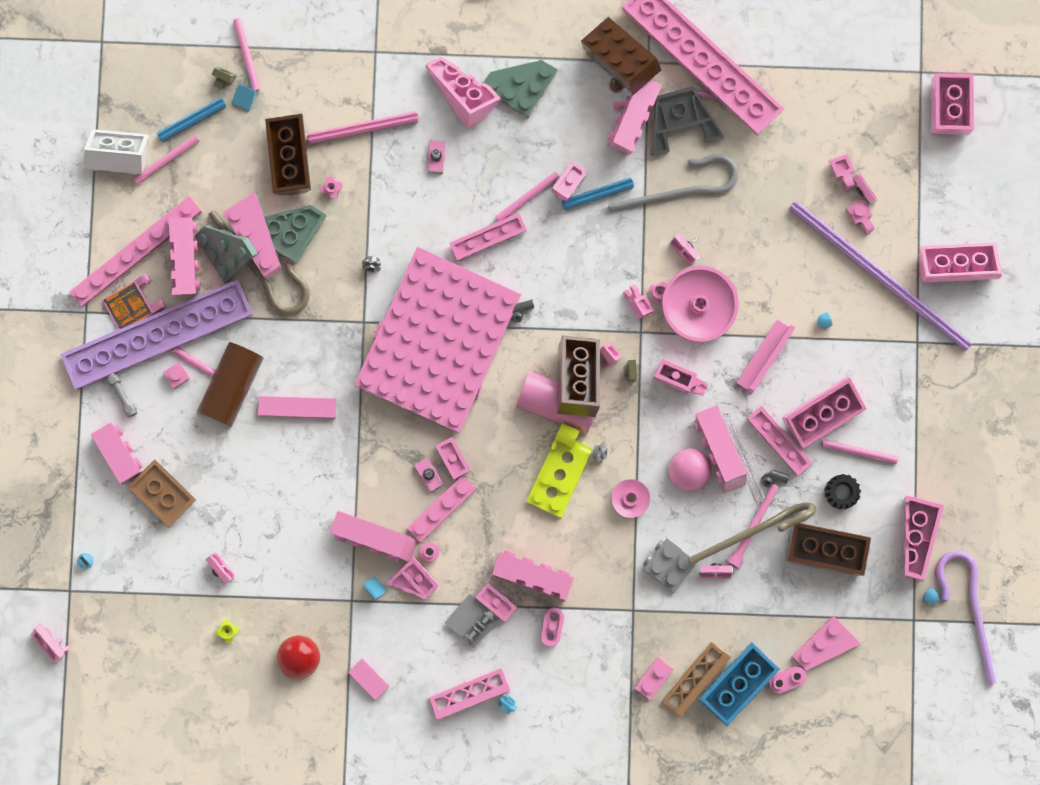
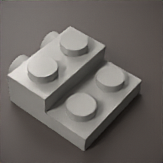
M669 539L665 541L660 540L654 548L657 552L653 557L649 555L643 563L645 565L643 570L675 593L696 563L691 565L688 560L690 556Z

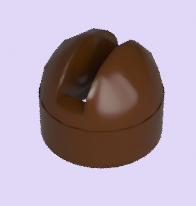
M612 78L609 83L610 90L614 93L621 92L624 86L619 83V88H616V79Z

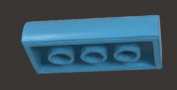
M751 642L698 700L717 719L728 726L780 669Z

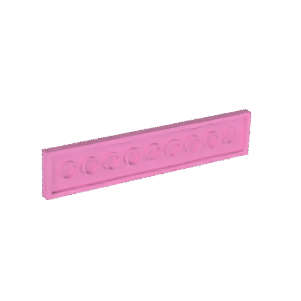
M629 0L622 6V10L756 136L783 112L784 108L668 0Z

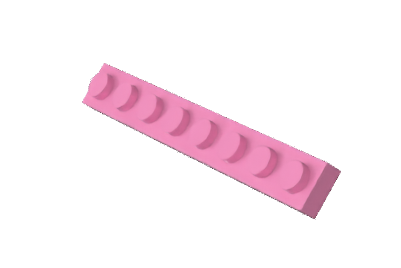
M187 197L69 292L81 307H84L170 238L169 218L192 217L194 219L202 211L190 197Z

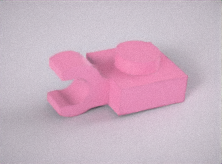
M848 154L830 160L829 164L835 178H842L845 190L852 189L854 182L850 174L854 173V168Z
M864 199L846 208L854 225L860 223L866 235L875 229L869 220L873 215Z
M632 285L628 290L623 291L624 297L631 300L629 304L638 319L654 312L645 295H640L636 285Z

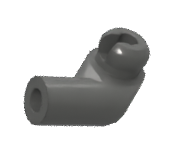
M533 300L517 303L513 309L511 319L516 323L521 322L525 311L534 309Z
M771 470L763 475L761 482L764 487H770L776 481L787 484L790 475L777 470Z

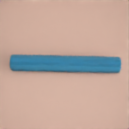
M218 98L157 132V136L161 142H164L224 109L226 104L222 98Z
M627 178L570 197L568 201L563 199L561 202L564 210H568L632 189L634 182L632 178Z

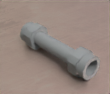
M117 373L108 375L106 377L107 382L111 387L113 386L124 407L123 411L127 418L136 415L138 412L134 404H131L120 385L121 380Z

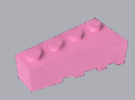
M254 192L224 211L223 215L237 236L248 237L258 253L253 258V261L267 280L280 272L282 268L258 197Z
M192 217L169 218L173 296L196 295V291H200L199 279L195 278V272L199 271V263L194 258V252H198V243L193 239V233H197V224L193 222Z
M718 406L696 413L695 428L697 432L700 431L702 434V444L709 452V460L712 466L714 465L716 476L724 492L727 493L745 486L747 472Z
M908 495L905 496L904 577L921 582L924 581L944 505Z
M337 511L329 532L335 535L334 539L344 543L346 539L350 540L355 547L363 549V546L369 547L370 552L378 555L381 552L387 554L386 558L398 561L399 558L409 562L417 544V540L405 534Z
M504 551V554L500 552L492 573L493 576L566 601L574 579L570 577L569 573L559 570V573L552 571V567L541 564V566L535 565L533 560L525 557L522 560L515 558L516 554L509 551Z

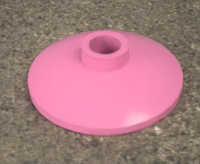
M627 479L620 482L614 488L612 504L620 515L627 518H635L642 515L649 507L650 493L642 482ZM629 495L634 497L632 503L627 501Z

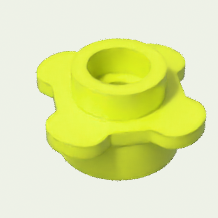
M224 620L220 628L216 630V635L225 639L226 643H231L233 636L239 632V628L230 624L229 620Z

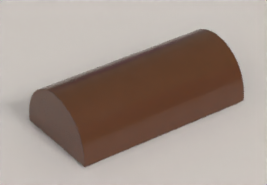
M303 114L265 119L273 194L297 195L309 192L311 190Z
M228 342L196 412L232 427L264 357L238 344Z

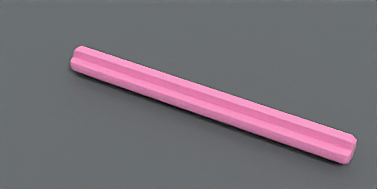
M410 112L308 133L307 138L309 144L412 124L418 122L419 119L417 112Z

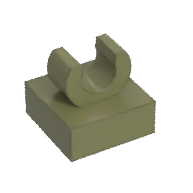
M221 67L214 68L211 74L217 77L214 86L220 89L225 87L226 82H233L236 77L235 74Z

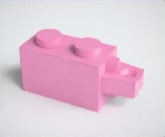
M664 359L660 361L653 380L686 394L690 392L703 396L708 387V384L696 377V373Z

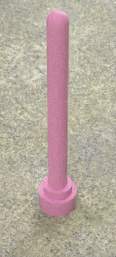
M771 485L748 529L760 524L778 490L777 485ZM753 536L741 541L736 552L729 555L726 563L740 569L743 564L742 555Z

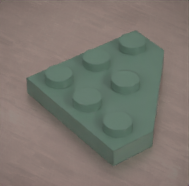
M543 60L492 71L483 83L493 89L501 98L500 102L529 118L558 72V69Z
M311 205L264 216L276 252L296 264L327 217L325 213Z
M212 225L203 226L195 235L198 243L224 283L231 281L258 254L248 237L236 236L233 232L224 229L219 230Z

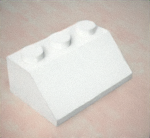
M92 129L84 148L85 169L111 171L113 173L123 172L133 175L142 174L146 164L149 135Z

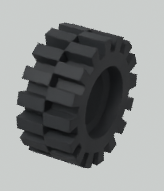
M837 475L827 482L824 490L826 494L824 495L832 507L848 509L860 499V484L851 475ZM843 484L849 488L850 495L848 498L840 499L837 497L835 491L838 485Z

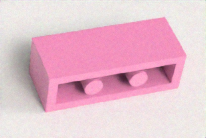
M110 422L90 434L121 485L133 480L142 472L141 468L143 466L138 458L134 459L131 452L133 449L128 441H123L121 437L123 432L118 425L114 426Z

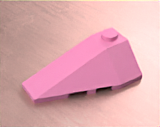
M439 57L426 64L427 70L453 111L467 128L484 121L500 102L501 98L489 85L485 83L482 85L475 80L474 76L466 75L459 71V67L446 59Z

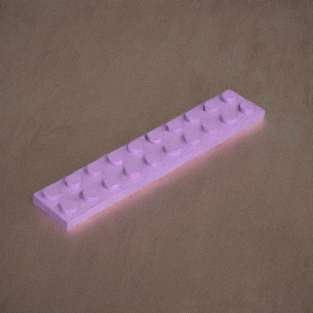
M237 279L60 355L74 389L78 390L104 379L112 373L123 371L253 316V313Z

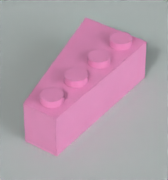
M650 80L634 95L631 93L630 96H626L622 105L625 107L624 111L618 114L615 120L617 126L608 135L607 140L610 141L608 147L625 155H630L635 151L636 145L634 143L637 142L642 134V129L640 128L645 125L650 112L648 111L655 103L662 86L661 84Z

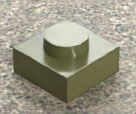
M628 360L627 365H624V376L628 377V382L637 380L636 360Z

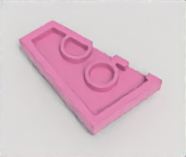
M832 616L792 658L807 671L861 643Z

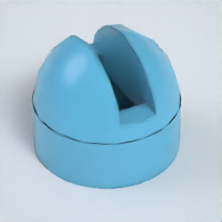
M828 312L818 317L817 323L821 328L833 326Z
M82 553L78 556L77 564L79 567L88 569L93 565L94 560L90 554ZM83 556L89 564L85 565L81 557Z
M934 588L927 590L924 594V601L927 604L940 602Z

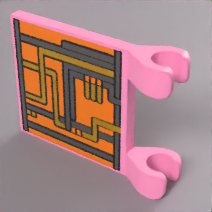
M143 274L132 283L103 299L119 329L150 317L166 308L165 303L161 300L150 306L140 287L151 282L147 274Z

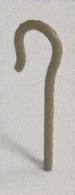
M215 210L208 214L220 230L224 229L231 232ZM253 259L247 264L262 283L271 306L278 313L293 315L305 308L310 298L309 288L306 282L294 271L291 262L285 264L286 272L300 286L302 298L296 306L288 308L278 303L269 280L264 278Z
M807 502L788 507L772 518L689 557L688 560L691 565L777 524L796 512L807 510L781 523L777 529L783 532L812 517L816 512V506L813 503Z

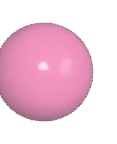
M687 448L680 450L669 462V478L677 488L683 491H697L704 487L710 479V461L704 453L697 449Z

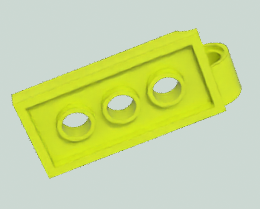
M562 423L526 501L559 518L562 517L593 448L576 441L579 430ZM566 452L573 455V461L570 463H565L562 460V455ZM557 470H562L565 473V478L561 481L556 480L554 477V473ZM549 487H554L557 490V496L549 498L546 495V490Z

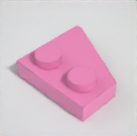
M415 557L386 582L389 586H394L423 599L429 597L440 586Z

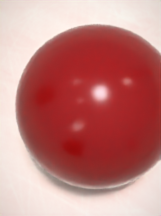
M296 635L289 637L278 648L276 655L277 665L281 672L289 678H307L319 666V648L313 640L306 636Z

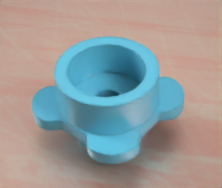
M502 695V698L499 699V707L508 714L512 711L514 712L517 708L515 700L510 696Z

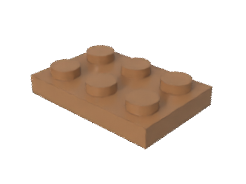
M155 459L128 486L169 528L196 501Z

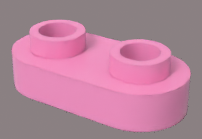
M550 608L544 616L541 640L546 646H555L560 641L564 615L558 608ZM552 614H556L558 616V619L556 621H552L550 619V616ZM548 633L554 634L553 640L547 639Z
M800 667L789 668L776 673L768 682V686L774 693H783L803 685L807 677L806 672ZM795 673L800 674L799 680L794 679ZM777 680L782 681L781 687L776 686L775 683Z

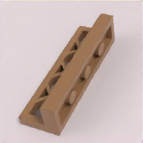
M711 642L664 697L662 702L681 717L731 657ZM711 648L720 654L716 661L707 662V653ZM705 664L706 673L703 676L695 677L694 668L697 665ZM693 679L691 691L683 692V681ZM680 686V692H675ZM674 694H680L681 703L675 708L668 702V699Z

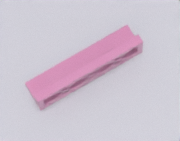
M777 320L736 384L752 394L795 330V327L792 325L788 327Z
M498 669L431 696L429 699L438 720L510 691L502 669ZM500 674L503 685L498 687L488 684L491 676ZM488 678L487 683L482 682V680ZM477 682L485 685L483 692L478 695L471 692L473 684ZM470 685L469 690L464 689V687ZM487 686L493 688L486 691ZM459 689L467 692L465 699L461 702L452 699L455 691ZM452 693L450 698L445 695ZM469 693L474 695L473 697L468 698ZM439 697L448 699L449 702L446 708L438 711L435 699ZM451 701H453V702L456 703V704H453V705L449 706L450 703H451Z

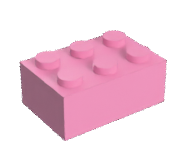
M936 73L931 79V134L969 135L974 130V74Z

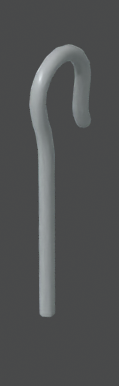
M712 154L701 159L691 158L688 160V164L695 167L704 166L714 161L725 163L731 171L730 180L721 187L691 186L610 203L609 209L613 211L694 193L723 194L730 191L736 185L738 169L735 162L723 154Z

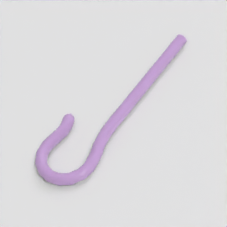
M951 551L939 560L936 567V575L942 589L941 600L947 602L950 595L949 586L944 575L946 563L954 558L966 561L970 567V601L988 685L996 684L977 596V564L969 554L962 551Z

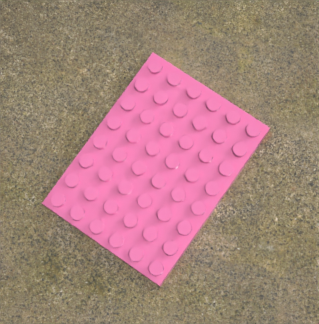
M417 247L354 386L460 433L521 294Z

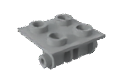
M469 594L447 619L445 624L474 649L499 619Z

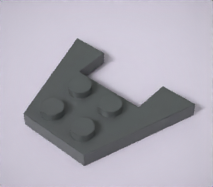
M694 87L657 96L655 100L651 156L670 151L666 137L667 132L698 124L702 126L705 142L724 138V135Z

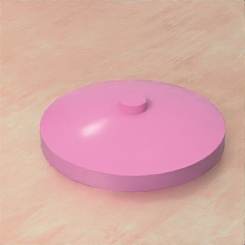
M693 266L678 272L669 281L662 296V312L666 323L678 336L692 342H709L721 337L733 325L738 314L739 302L734 285L722 272L707 266Z

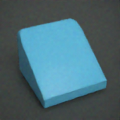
M239 84L232 104L249 111L257 93Z
M376 577L363 584V587L375 600L387 591Z

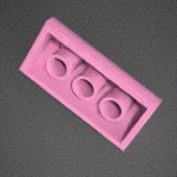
M996 243L920 247L919 272L923 283L1000 279L1002 276Z
M530 371L516 407L561 425L564 423L587 435L594 417L557 414L558 382Z
M847 376L783 416L782 420L795 443L803 450L867 410L851 378Z

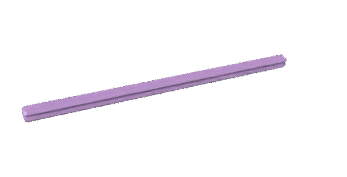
M795 201L789 209L961 349L964 351L969 349L972 344L971 341L800 203Z

